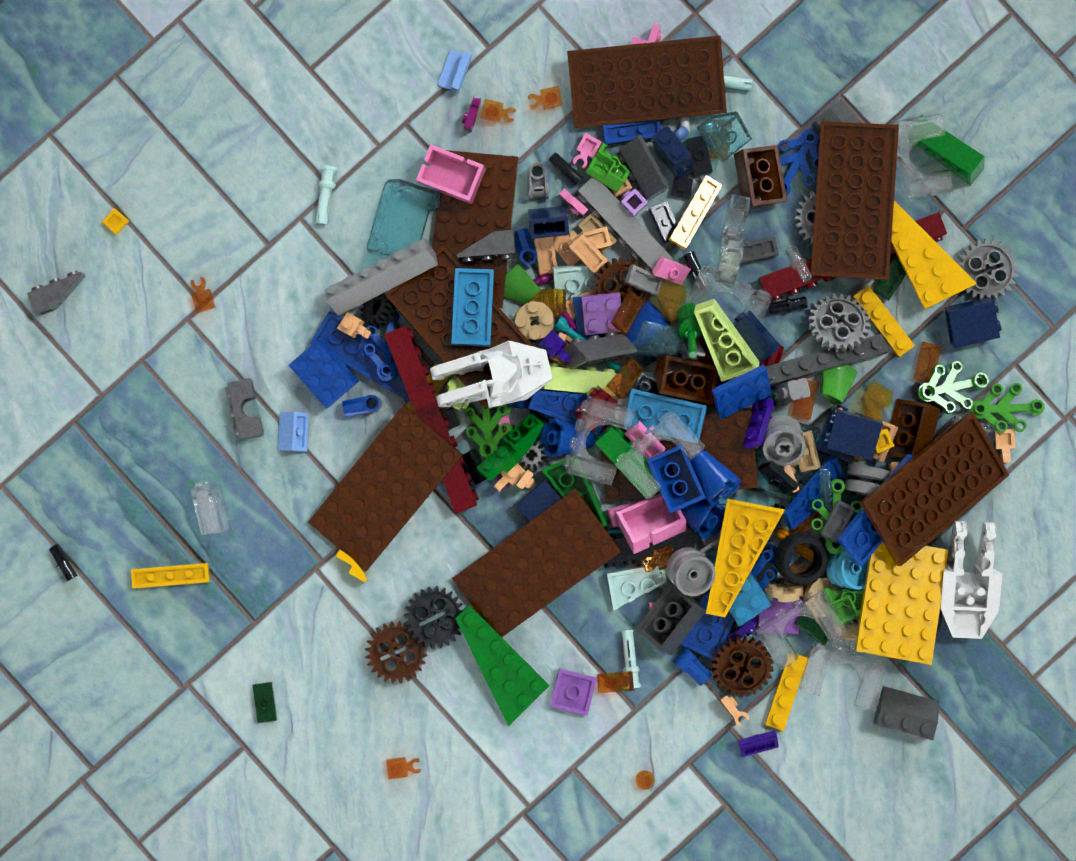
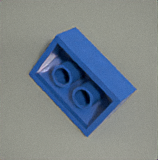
M683 444L647 459L670 514L707 499Z

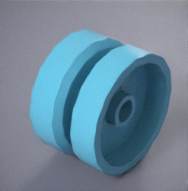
M845 550L840 554H830L826 573L831 584L840 589H864L868 560L863 566H858Z

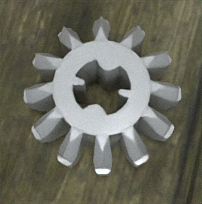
M540 441L536 443V446L532 445L526 453L529 454L530 450H534V454L537 453V457H534L533 461H530L529 457L526 458L525 454L518 462V464L525 462L522 467L524 470L527 468V465H530V472H533V465H536V468L540 470L538 462L543 465L546 464L541 457L546 458L548 456L541 454L546 449L545 446L540 449L538 448L541 444Z

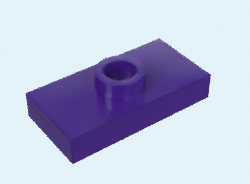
M775 730L738 740L742 757L779 747Z

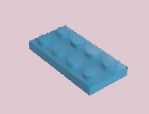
M455 268L452 345L491 347L494 269Z
M631 389L623 426L631 428L640 421L651 433L699 444L707 406Z
M718 548L706 556L714 567ZM751 572L729 610L738 626H743L772 606Z

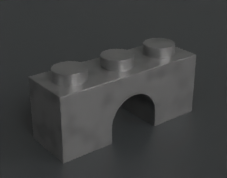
M247 378L227 383L228 388H225L227 398L231 399L232 406L229 407L232 418L235 417L236 425L233 426L235 436H239V439L244 440L264 435L261 417L258 415L248 417L243 411L245 402L256 398L253 380Z

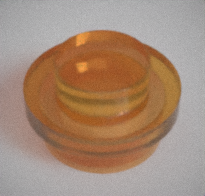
M642 770L636 775V784L639 788L647 790L653 787L655 777L652 772Z

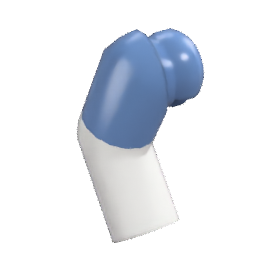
M689 117L679 118L680 127L673 131L680 141L684 140L690 133Z

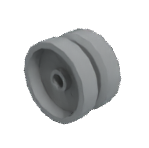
M783 415L770 419L762 444L764 456L769 462L773 461L779 466H786L799 461L804 455L806 449L801 425L796 419Z
M848 463L846 473L849 476L856 477L857 480H845L844 491L866 497L880 486L875 484L876 481L884 482L889 477L890 471Z
M683 547L675 551L666 564L668 579L683 594L688 596H699L705 593L715 580L716 571L714 565L698 549L693 547Z

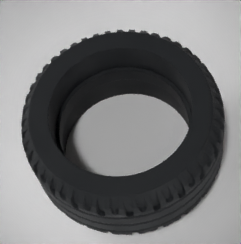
M797 532L786 536L780 541L781 543H779L775 552V565L778 572L785 579L795 584L806 585L817 581L824 574L828 565V553L821 540L808 533ZM802 543H809L814 552L813 562L806 571L795 574L790 569L789 556L796 546Z

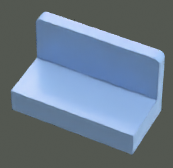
M450 50L438 86L459 93L472 55L465 51L461 54Z
M280 412L278 450L307 452L309 413Z

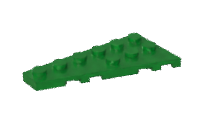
M468 604L455 619L508 726H510L550 685Z

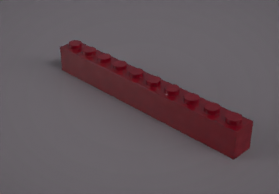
M940 212L915 221L936 243L942 241L943 236L947 234ZM891 244L890 255L896 254V252ZM811 258L758 278V282L765 301L770 299L771 302L782 299L781 295L788 293L790 296L800 292L799 288L806 286L807 289L817 286V282L824 280L826 283L836 279V277L811 276Z
M406 326L384 334L416 415L450 444L457 447L454 435L450 437L448 429L451 428L447 417L444 419L442 417L441 411L444 409L443 407H438L434 397V393H436L433 382L429 383L426 377L429 375L426 364L422 365L419 358L422 357L418 346L414 347L412 342L415 339L412 329H407ZM463 457L458 460L442 480L456 514L477 506L476 501L479 500L476 490H471L469 485L472 482L469 472H464L462 465L465 464Z

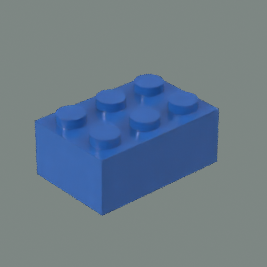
M323 338L315 341L288 365L326 409L359 382Z

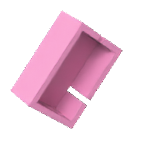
M430 144L424 159L429 168L422 164L416 181L420 185L472 204L486 171L485 166L470 159L466 161L462 156Z
M661 493L616 512L617 524L634 554L649 548V543L656 545L686 531V519L681 510L670 514Z

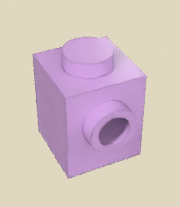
M636 189L632 192L628 190L621 197V204L634 217L648 204V201Z

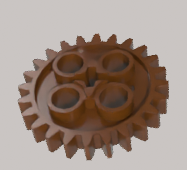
M619 257L618 261L616 258H612V264L608 261L605 263L606 267L601 266V273H594L598 278L597 280H591L596 286L590 289L596 291L593 295L619 292L623 320L624 316L630 319L631 313L636 315L638 313L637 309L640 310L642 304L647 302L645 298L652 295L637 289L635 296L631 295L633 286L624 283L625 280L622 279V273L624 270L628 272L632 264L638 266V261L632 262L631 258L624 260V257ZM608 280L612 282L610 290L606 289V282ZM620 285H624V287L622 288L623 292L619 291V289H621Z
M391 621L390 627H387L384 623L382 624L383 630L378 627L376 628L377 635L370 634L373 641L367 640V643L371 645L369 648H365L366 651L370 652L365 658L371 659L367 666L373 665L374 668L371 672L378 671L377 678L383 675L384 682L388 678H391V684H394L395 679H398L399 683H402L403 678L410 681V674L416 677L415 670L422 671L419 664H426L421 659L422 657H427V654L422 653V650L427 649V647L424 648L421 645L423 641L416 644L418 638L411 639L410 637L413 632H406L408 625L401 627V621H398L397 626H394L393 621ZM399 634H403L406 637V642L403 645H399L396 642V637ZM381 642L388 644L389 648L386 653H381L378 649ZM409 644L412 645L411 648L400 652L398 658L395 655L385 660H380L382 656L393 652L394 647L400 649ZM406 652H411L414 656L411 663H407L404 660ZM390 659L396 662V668L393 671L386 668V663Z
M736 636V641L734 642L729 638L728 645L722 642L723 649L716 648L718 654H713L712 656L715 661H711V666L714 667L711 669V673L715 674L713 679L718 681L717 686H723V692L729 690L731 696L737 692L738 697L741 696L742 692L748 697L749 691L755 695L756 688L762 691L761 684L768 685L766 678L771 679L772 676L769 672L774 671L773 666H771L774 662L770 658L772 657L771 653L767 652V646H762L760 640L755 643L754 637L748 641L746 636L743 637V640ZM734 653H741L739 657H733ZM752 659H759L757 663H750ZM729 669L734 670L732 674L725 673ZM745 676H752L749 680L743 679Z

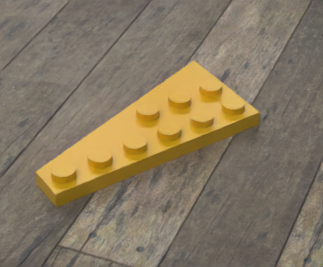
M894 201L891 244L924 310L976 285L977 283Z
M727 499L714 567L716 571L715 580L710 589L706 614L726 617L785 509Z

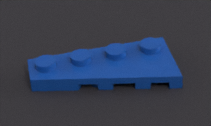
M540 389L531 396L528 408L589 429L574 416L576 406L580 402H585L588 398L587 394ZM605 419L597 427L595 432L600 433Z
M830 455L785 508L783 517L788 528L793 530L815 512L811 507L812 501L820 499L826 504L833 498V494L829 491V483L832 480L841 479L843 482L845 481L836 455ZM835 483L834 488L840 490L841 485ZM816 501L814 507L819 509L821 507L820 502Z

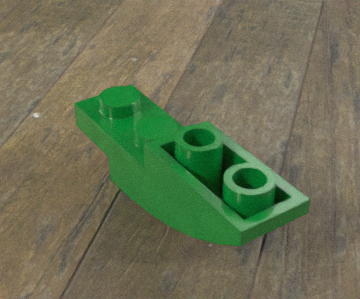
M530 413L503 437L505 443L476 467L478 472L490 482L502 471L508 473L533 445L544 426L543 422Z

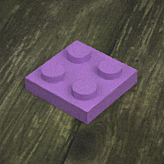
M619 292L581 296L585 335L623 331V327L613 324H620L622 310Z
M559 668L550 706L588 716L597 677Z

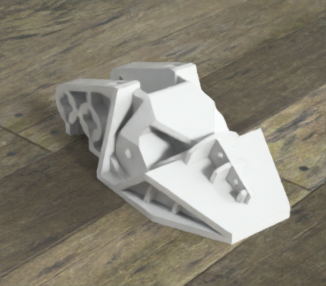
M507 341L490 349L478 351L475 354L430 368L433 380H443L446 376L452 374L465 375V373L477 370L482 372L484 371V366L489 362L493 379L483 380L482 382L438 395L436 397L438 407L448 408L458 402L470 403L487 399L489 408L527 400L553 379L546 350Z
M954 521L947 565L943 571L940 609L953 638L982 639L997 616L1000 606L1002 573L993 568L995 555L993 552V541L996 538L995 524L983 522L976 563H974L976 567L975 573L964 572L963 559L965 556L964 538L967 537V524L965 521Z

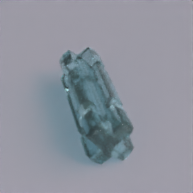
M825 468L821 469L819 473L821 477V500L824 506L832 504V484L830 480L831 471Z

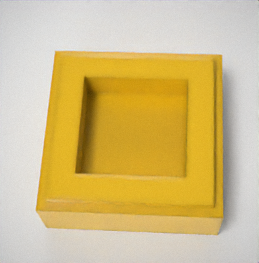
M114 208L102 223L118 235L129 223V220Z

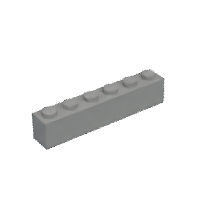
M592 177L578 190L577 194L579 196L577 198L583 205L588 204L592 208L591 213L597 219L601 218L605 222L604 226L607 227L610 233L614 232L618 236L617 241L623 247L627 246L631 250L630 255L636 261L640 260L644 264V270L652 273L661 256L673 260L668 252L603 183Z
M425 238L415 241L410 246L380 259L377 263L363 268L358 273L330 285L325 289L326 301L334 312L340 316L437 266L436 253Z

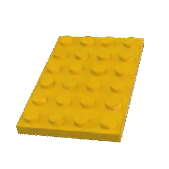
M882 542L868 559L854 651L932 665L942 598L943 571L946 569L949 550L925 546L902 566H897L884 543Z

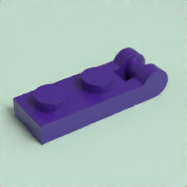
M766 398L762 402L758 401L752 404L751 422L743 442L747 449L763 444L774 408V402L771 398Z

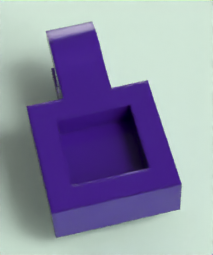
M551 330L539 343L553 358L558 355L566 363L572 358L563 349L567 345L566 342L554 330Z
M755 618L751 619L743 626H739L735 631L730 632L726 639L738 636L741 640V637L745 634L748 637L756 630L755 626L758 621Z

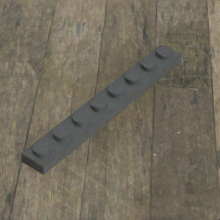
M879 334L866 338L864 343L861 342L859 348L854 345L853 351L847 347L845 353H843L841 348L835 353V348H831L830 351L826 349L766 366L770 387L884 355L889 350L883 335Z

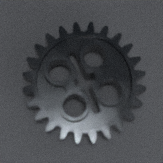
M429 586L427 587V593L421 589V596L415 593L413 594L415 601L408 600L411 607L406 606L404 608L409 611L408 614L403 615V617L408 618L404 625L410 626L406 632H413L410 637L411 639L418 638L416 644L423 641L424 648L430 643L431 649H434L436 644L440 649L443 646L442 642L449 646V639L455 642L456 638L454 635H461L460 631H458L460 627L455 617L462 611L460 607L463 603H456L459 597L452 598L453 591L446 594L445 587L439 592L438 586L434 588V591ZM437 599L443 602L441 610L435 608L434 602ZM419 608L426 610L425 618H420L417 615ZM446 609L450 610L449 613L437 618V623L433 620L423 626L419 625L420 622L432 617V612L436 615ZM444 617H449L452 620L450 627L444 626ZM428 625L433 626L435 629L433 636H429L426 633Z

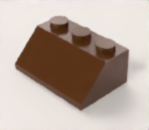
M777 145L742 149L734 154L743 210L787 202Z
M670 355L657 357L654 376L658 393L713 405L712 389L716 388L718 377L716 366Z
M897 399L891 424L897 426L898 430L893 439L894 447L889 449L887 455L904 459L907 454L915 457L933 442L941 409L926 403Z

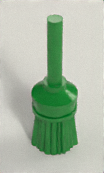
M686 303L682 304L679 311L676 312L679 321L678 329L680 337L688 341L689 357L695 358L697 356L696 340L703 333L694 313L696 304Z

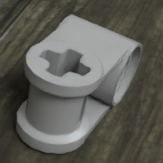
M535 162L529 167L530 200L539 197L549 199L546 168L542 163ZM535 167H540L543 173L537 177L532 174V170Z

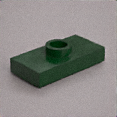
M893 258L890 262L889 280H879L873 289L875 293L888 301L906 275L901 262Z
M803 608L794 622L796 626L824 646L835 631V629L808 608Z
M273 683L253 684L257 722L276 721L277 712Z

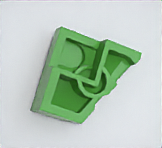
M603 142L585 172L618 193L630 171L621 164L620 159L616 155L611 156L606 150L608 145Z
M517 264L506 274L504 296L508 299L525 305L531 301H537L543 296L542 290L520 264Z
M849 365L821 372L822 384L820 386V395L833 405L843 403L858 372Z
M823 589L838 626L860 617L864 590Z

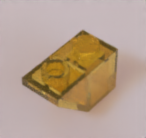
M664 279L657 300L668 322L673 324L675 320L678 321L676 312L679 311L680 303H685L688 292H685L686 286Z
M540 289L531 299V301L547 305L552 310L554 317H559V313H566V290Z
M872 381L861 397L865 416L881 420L883 417L881 412L884 408H888L893 401V398H891L893 392L876 381Z

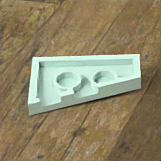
M585 264L552 267L555 304H562L563 301L590 291L591 287L596 286L591 280H597L598 277Z
M663 562L607 572L613 611L635 600V598L644 593H648L667 583Z

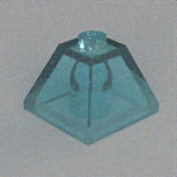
M736 111L712 115L697 127L705 143L721 162H725L752 139L739 113Z
M644 321L634 344L638 352L634 354L656 359L662 355L677 357L684 341L679 335L678 328Z

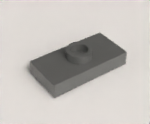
M775 236L737 245L741 264L779 255Z
M837 500L820 535L838 543L836 539L846 528L855 508Z

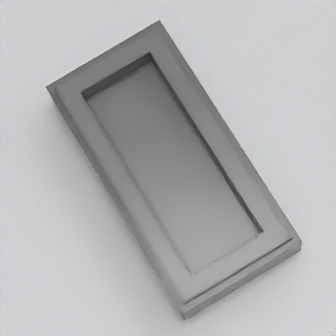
M632 264L629 267L624 283L654 297H658L664 279Z

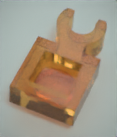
M559 86L541 89V95L539 96L536 94L528 95V100H536L534 105H530L531 110L537 109L542 104L544 110L563 105Z
M484 99L480 118L498 123L500 118H503L506 122L510 123L514 119L508 118L507 113L515 112L516 109L512 107L503 109L504 103Z
M200 277L202 282L200 286H196L195 281L191 280V286L196 290V293L191 295L197 313L216 308L211 289L205 290L206 280L203 277Z
M406 757L386 759L388 779L408 777V771L412 773L421 772V769L413 768V763L420 762V759L413 758L410 762H406Z

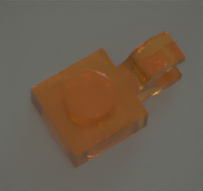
M672 546L653 551L654 556L643 558L642 563L645 572L654 570L656 566H658L659 570L665 569L670 556L674 553Z

